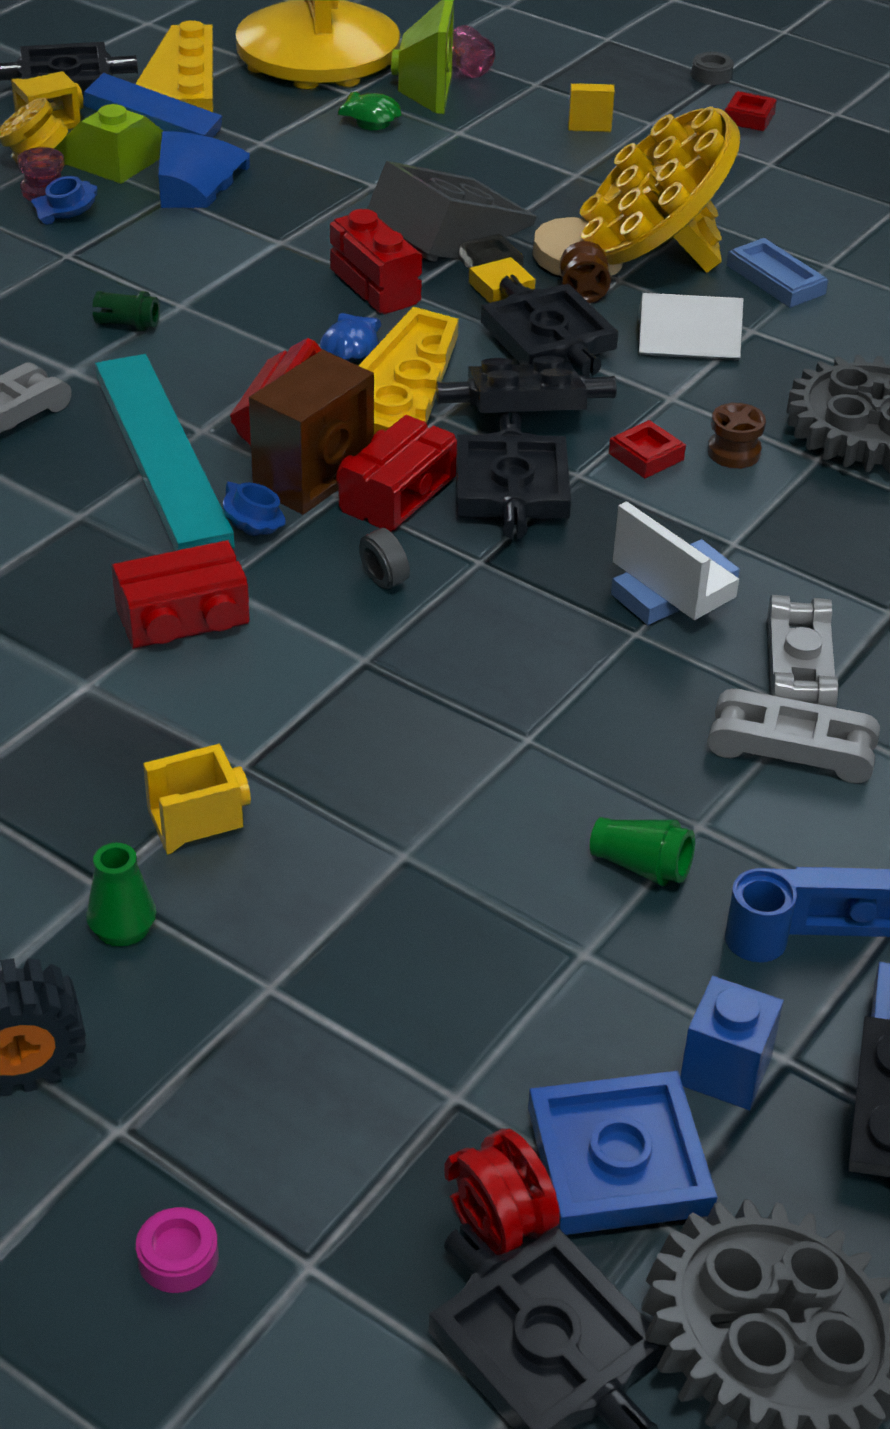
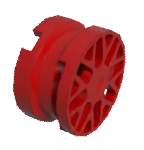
M500 1129L484 1138L481 1143V1149L464 1148L448 1156L444 1163V1178L448 1182L456 1178L459 1188L458 1192L449 1197L462 1224H470L473 1230L496 1255H502L503 1253L519 1249L523 1244L524 1237L538 1239L558 1226L560 1208L547 1170L534 1149L521 1135L512 1129Z

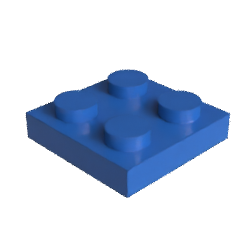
M678 1071L529 1089L528 1110L541 1162L547 1170L556 1192L560 1208L559 1224L557 1227L565 1235L687 1219L692 1213L700 1217L709 1215L713 1205L717 1202V1194Z

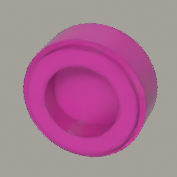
M184 1207L165 1209L151 1216L141 1226L136 1238L137 1261L142 1277L152 1287L169 1293L190 1291L205 1283L214 1273L219 1257L217 1233L212 1222L201 1212Z

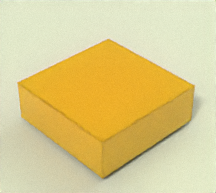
M571 83L568 131L611 132L615 94L614 85Z
M512 257L469 268V284L490 303L507 298L499 288L500 282L505 276L508 275L509 278L510 275L516 276L525 287L531 290L535 289L536 279Z

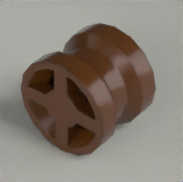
M579 241L571 244L564 250L560 257L562 285L569 283L588 303L598 301L605 296L611 283L605 251L598 244L591 241ZM584 266H591L589 270H578V268Z
M731 402L715 408L711 419L712 430L715 434L708 441V456L715 463L728 468L742 469L756 464L761 457L762 445L758 438L762 436L766 425V418L763 412L745 403Z

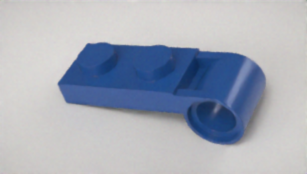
M796 867V869L756 868L747 870L740 874L733 884L725 930L726 944L734 954L742 959L752 962H768L783 954L787 947L789 934L890 937V869Z

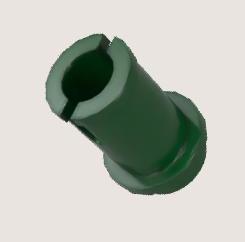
M97 291L93 299L92 307H101V312H92L93 319L97 324L136 326L138 331L146 332L148 327L155 328L158 325L160 303L158 298L151 297L149 292L140 291L138 296Z

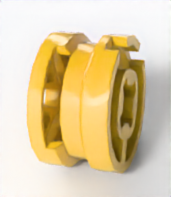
M46 98L36 99L23 106L0 127V143L3 147L11 148L13 151L11 154L12 158L19 167L28 166L47 155L60 144L69 131L61 118H55L52 115L53 107Z

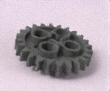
M855 355L854 363H848L838 356L835 357L833 367L819 361L817 362L816 371L805 368L802 372V379L795 378L792 389L789 391L786 413L789 414L787 424L788 426L795 427L794 437L807 438L806 448L808 450L823 447V459L825 460L838 455L844 457V467H849L855 461L863 463L865 471L870 472L874 464H882L884 469L890 473V365L884 363L882 356H877L873 363H868L862 356Z
M744 1199L735 1217L724 1205L718 1202L713 1205L706 1220L692 1213L688 1216L681 1232L672 1230L669 1233L646 1278V1282L651 1286L641 1304V1310L654 1317L645 1333L646 1341L655 1344L668 1345L657 1365L660 1372H683L687 1377L677 1396L682 1402L693 1400L703 1395L711 1403L706 1414L705 1423L712 1427L720 1423L727 1415L737 1421V1429H878L883 1421H888L890 1418V1304L884 1303L883 1300L890 1290V1278H868L864 1270L869 1264L872 1255L867 1251L849 1257L843 1252L841 1248L844 1243L845 1232L839 1229L825 1239L816 1234L814 1214L808 1212L798 1226L789 1223L782 1203L776 1202L768 1218H762L750 1199Z

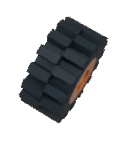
M14 958L0 960L2 967L0 971V1096L12 1095L13 1085L23 1084L25 1092L38 1090L36 1080L42 1077L52 1084L61 1078L59 1066L71 1070L78 1063L76 1053H84L86 1046L84 1038L86 1033L73 981L69 975L63 977L61 968L52 963L42 971L41 962L38 959L27 958L23 969H16Z

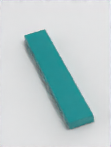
M141 354L96 362L97 380L175 551L226 540L229 541L232 549L235 548L234 531L147 355Z

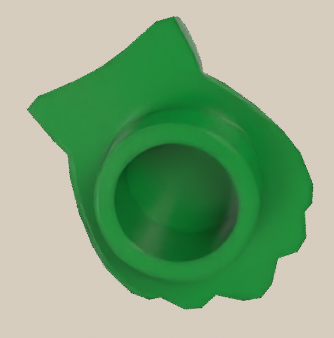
M351 92L346 102L338 110V115L356 118V124L366 130L387 128L394 118L402 116L400 105L392 97L377 93L360 95L358 92Z

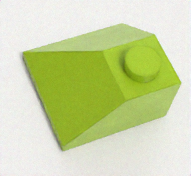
M454 0L439 1L403 33L400 49H393L391 74L398 75V92L437 114L445 113L452 79Z
M104 105L98 112L82 120L72 129L60 144L50 152L51 160L122 184L160 159L163 130L146 116L128 111L122 105Z

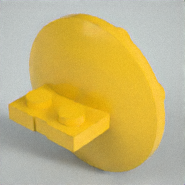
M288 0L259 9L244 18L236 29V48L238 55L247 63L249 71L294 81V86L297 88L312 89L317 87L319 83L334 82L340 86L352 87L360 83V78L374 74L391 65L393 49H400V32L395 22L388 16L358 3L346 0Z
M712 106L693 110L676 118L672 114L663 116L652 127L650 135L639 144L630 143L618 152L614 159L615 168L605 178L596 193L584 202L579 213L589 223L582 230L581 238L584 241L598 244L604 249L608 263L615 265L636 259L674 237L706 273L722 262L719 246L722 236L716 227L715 218L718 217V212L711 199L728 175L738 153L740 131L736 123L725 111Z

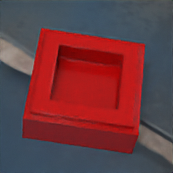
M738 91L728 103L725 112L739 127L765 131L775 114L777 100L771 97Z
M648 420L611 437L608 454L646 479L683 461L686 444L651 420Z

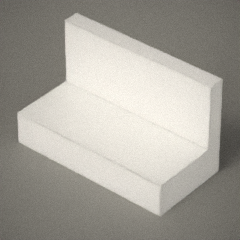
M642 293L638 315V325H640L639 355L739 360L741 353L743 298Z
M626 501L618 505L613 562L693 620L737 597L738 577Z

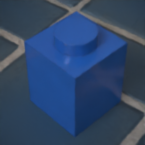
M712 976L688 1028L680 1076L683 1087L750 1111L773 1055L784 1000Z

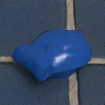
M76 176L60 177L48 184L45 189V196L31 199V203L37 210L38 219L46 225L52 224L55 219L75 217L90 209L96 200L97 186L91 185L89 181H81Z
M340 313L338 322L334 323L322 336L320 347L353 364H359L378 345L379 341L376 332L382 326L381 321L373 317H359Z
M227 482L223 510L225 516L234 527L243 530L250 536H257L260 534H272L285 525V516L279 508L280 498L271 489L256 483L236 484Z

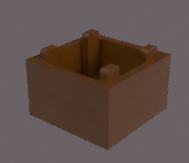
M321 350L249 396L253 483L271 489L280 498V504L302 515L338 491L339 486L336 482V475L341 462L349 455L356 456L370 444L374 436V373L332 353Z

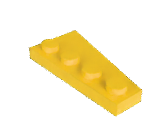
M193 20L184 21L179 25H171L137 80L136 85L213 112V26L203 25V23Z
M412 307L358 365L374 373V435L381 429L387 430L404 415H409L426 423L428 422L436 400V383L443 380L458 338V318Z

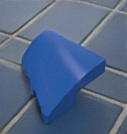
M162 131L158 173L161 208H207L216 200L217 193L226 190L233 184V172L237 168L243 170L250 168V153L212 137L185 132Z

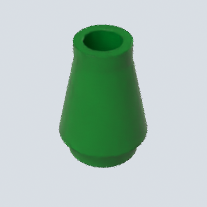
M599 817L593 826L590 837V853L592 856L609 860L661 886H665L669 881L682 883L690 871L695 852V834L693 830L681 828L678 820H613Z
M109 843L100 847L93 857L94 873L86 920L90 929L104 943L112 946H128L139 942L148 934L150 926L156 918L157 911L137 864L135 850L124 843Z

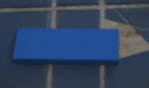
M103 73L84 91V106L99 111L104 105H122L128 111L146 116L163 131L193 133L213 138L221 129L222 115Z

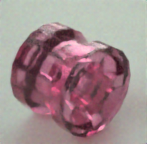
M462 25L453 30L452 65L458 67L463 74L471 78L480 77L488 72L495 60L493 43L472 26Z
M38 147L25 150L19 154L17 158L18 168L24 174V178L20 183L22 196L30 201L31 199L45 196V189L48 184L62 177L61 171L65 164L64 156L60 151L49 147Z

